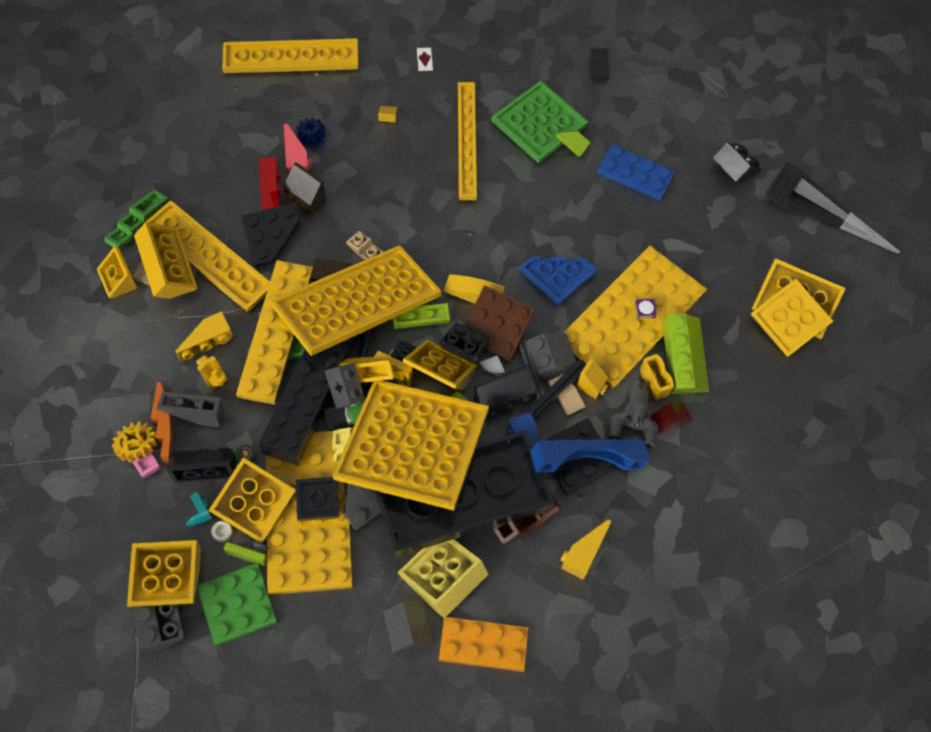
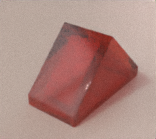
M670 402L650 416L659 426L658 434L692 420L685 405L678 402Z

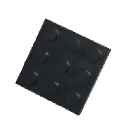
M589 418L546 439L554 441L559 439L593 440L601 438ZM582 457L565 462L552 473L565 495H568L617 470L618 466L598 458Z

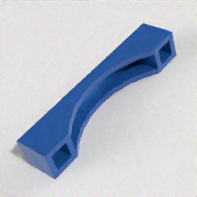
M616 438L610 440L559 439L554 441L542 439L537 441L530 450L536 473L555 472L565 462L582 457L605 460L623 470H642L650 461L644 440H635L634 438L627 440H618Z

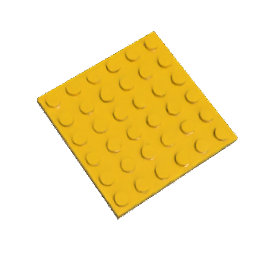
M374 381L333 473V480L455 510L489 411V406L386 381Z

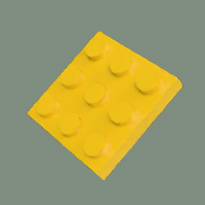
M794 279L751 313V316L786 357H789L833 322L797 279Z

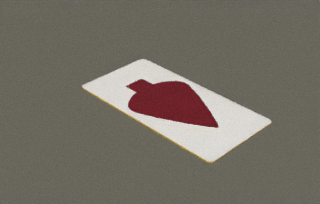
M417 48L418 71H433L431 48Z

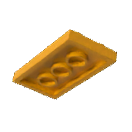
M445 617L439 661L524 672L528 627Z

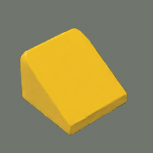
M380 106L378 113L379 121L396 123L397 107Z

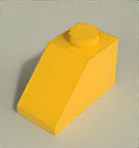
M590 358L582 370L576 388L597 399L599 394L604 395L608 388L606 384L608 376L593 358Z

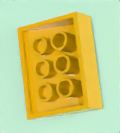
M775 258L763 281L752 310L755 311L790 282L797 279L828 316L832 318L846 288ZM827 327L814 337L822 339Z

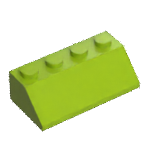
M689 314L666 315L662 325L668 373L674 383L671 394L709 392L700 318Z

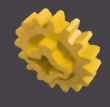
M140 421L137 425L130 423V427L123 426L122 432H116L118 437L113 438L114 444H112L115 454L122 461L127 459L131 463L136 458L138 462L141 456L147 458V452L153 453L152 447L157 446L155 441L156 434L153 427H149L148 423L144 425Z

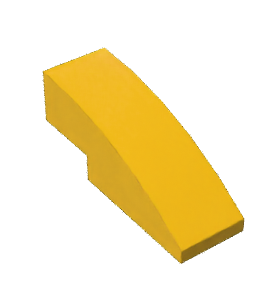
M449 275L443 292L475 304L484 285L502 294L505 286L468 276Z
M349 358L339 364L342 366L354 362L360 383L395 378L391 360L388 358Z

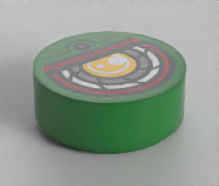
M243 444L236 449L235 457L239 463L242 458L253 463L256 458V452L251 445Z

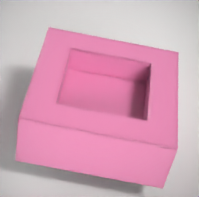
M151 452L146 453L147 458L141 456L140 461L137 462L136 459L132 461L143 479L161 469Z

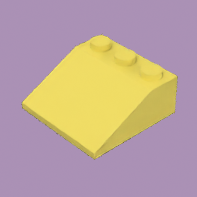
M454 539L421 549L397 572L443 618L488 575L482 560Z

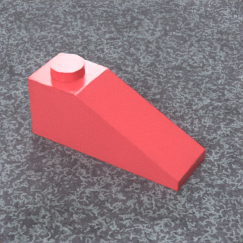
M284 124L287 174L289 175L295 162L309 171V169H312L311 158H308L306 149L289 125Z

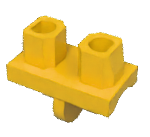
M204 355L197 360V369L212 391L217 386H223L224 382L228 380L214 356L208 358Z

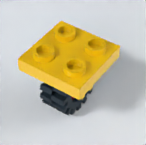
M400 340L388 355L377 351L374 357L391 360L395 378L392 380L397 381L402 386L411 387L413 367L404 363L403 359L415 350L416 347Z

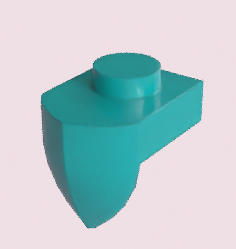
M197 492L190 495L199 513L193 516L186 525H198L212 519L207 510L210 505L205 496L200 497Z

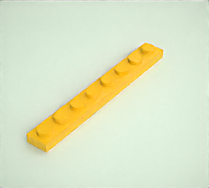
M458 82L459 200H477L475 82Z

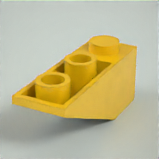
M222 311L203 319L178 347L176 354L180 361L189 360L198 353L207 352L212 347L225 344L234 338Z

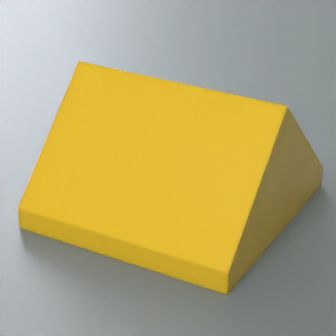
M114 246L97 268L109 298H115L137 289L119 247Z

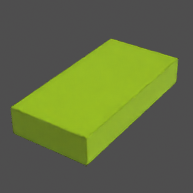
M226 542L224 551L227 555L266 567L267 557L264 553Z

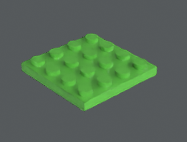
M539 81L493 115L491 119L496 126L538 163L564 145L556 137V134L562 132H581L588 126V121L542 81Z

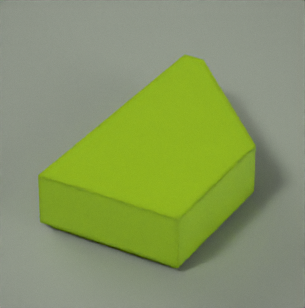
M578 131L556 134V137L578 157L583 154L590 144Z

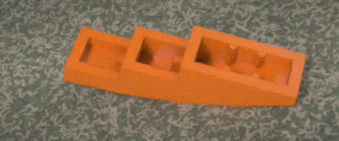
M157 382L150 419L157 426L155 438L162 445L160 457L164 464H167L171 453H174V423L172 415L157 410L162 391L166 392L161 382Z

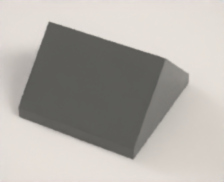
M403 601L383 611L393 654L434 643L424 601Z

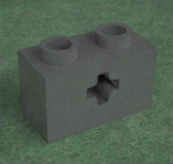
M354 362L325 371L336 409L365 400Z

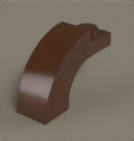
M555 500L552 509L492 528L502 544L506 545L536 531L549 522L548 520L562 509Z

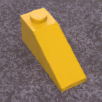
M608 519L573 544L570 551L565 549L560 560L564 562L561 569L584 580L612 521Z

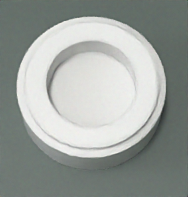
M219 521L213 525L211 534L215 541L225 543L232 538L233 529L228 522Z

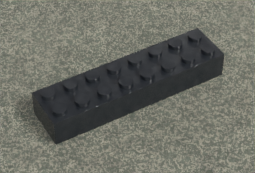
M358 335L312 356L306 349L304 350L259 441L261 454L299 466L332 395L325 371L338 367L342 361L349 359L358 340Z

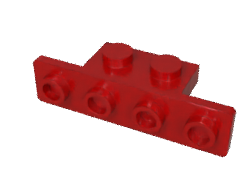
M276 157L260 158L262 210L280 206L279 194H282L281 183H278V179H281L280 168H277Z

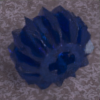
M314 117L311 120L305 118V121H300L296 128L297 138L301 141L302 145L307 144L308 147L311 144L317 146V142L322 143L326 136L325 125L321 123L320 119L315 120Z

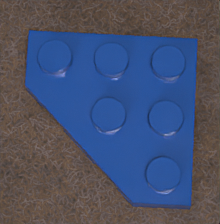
M532 256L519 269L557 306L563 303L597 273V269L585 258L572 260L566 259V257H551V259L540 258V256Z

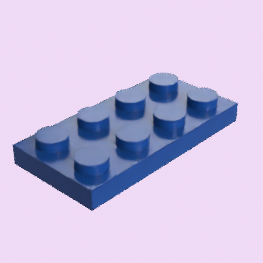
M612 144L601 162L597 173L661 201L675 171Z

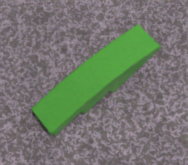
M153 190L129 207L130 213L117 222V228L104 237L105 243L112 247L118 246L121 250L135 238V233L167 203L168 197Z

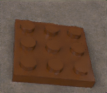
M484 285L465 326L490 338L486 347L487 350L511 361L536 310Z

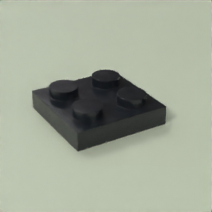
M333 477L296 480L298 522L339 518L337 480H333Z

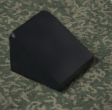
M332 407L324 410L329 431L348 428L343 407L337 409Z

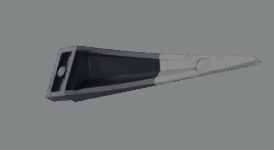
M788 162L785 163L766 192L783 204L900 254L897 248L851 213L807 174Z

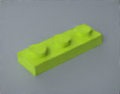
M448 303L418 306L393 318L394 329L450 323Z

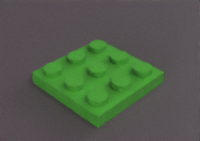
M258 563L197 585L216 647L277 624Z

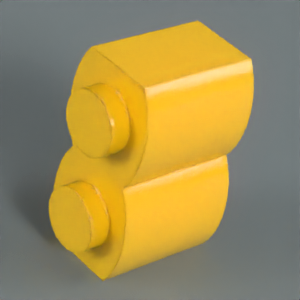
M657 354L644 358L640 367V373L643 380L650 386L649 392L655 400L668 397L674 387V383L670 374L665 371V364L662 358Z

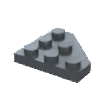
M348 484V495L343 514L353 529L358 530L378 515L380 510L372 489Z

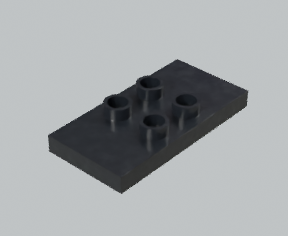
M526 430L477 444L455 510L373 490L395 557L552 509L555 500L544 473H536L530 453L533 447Z

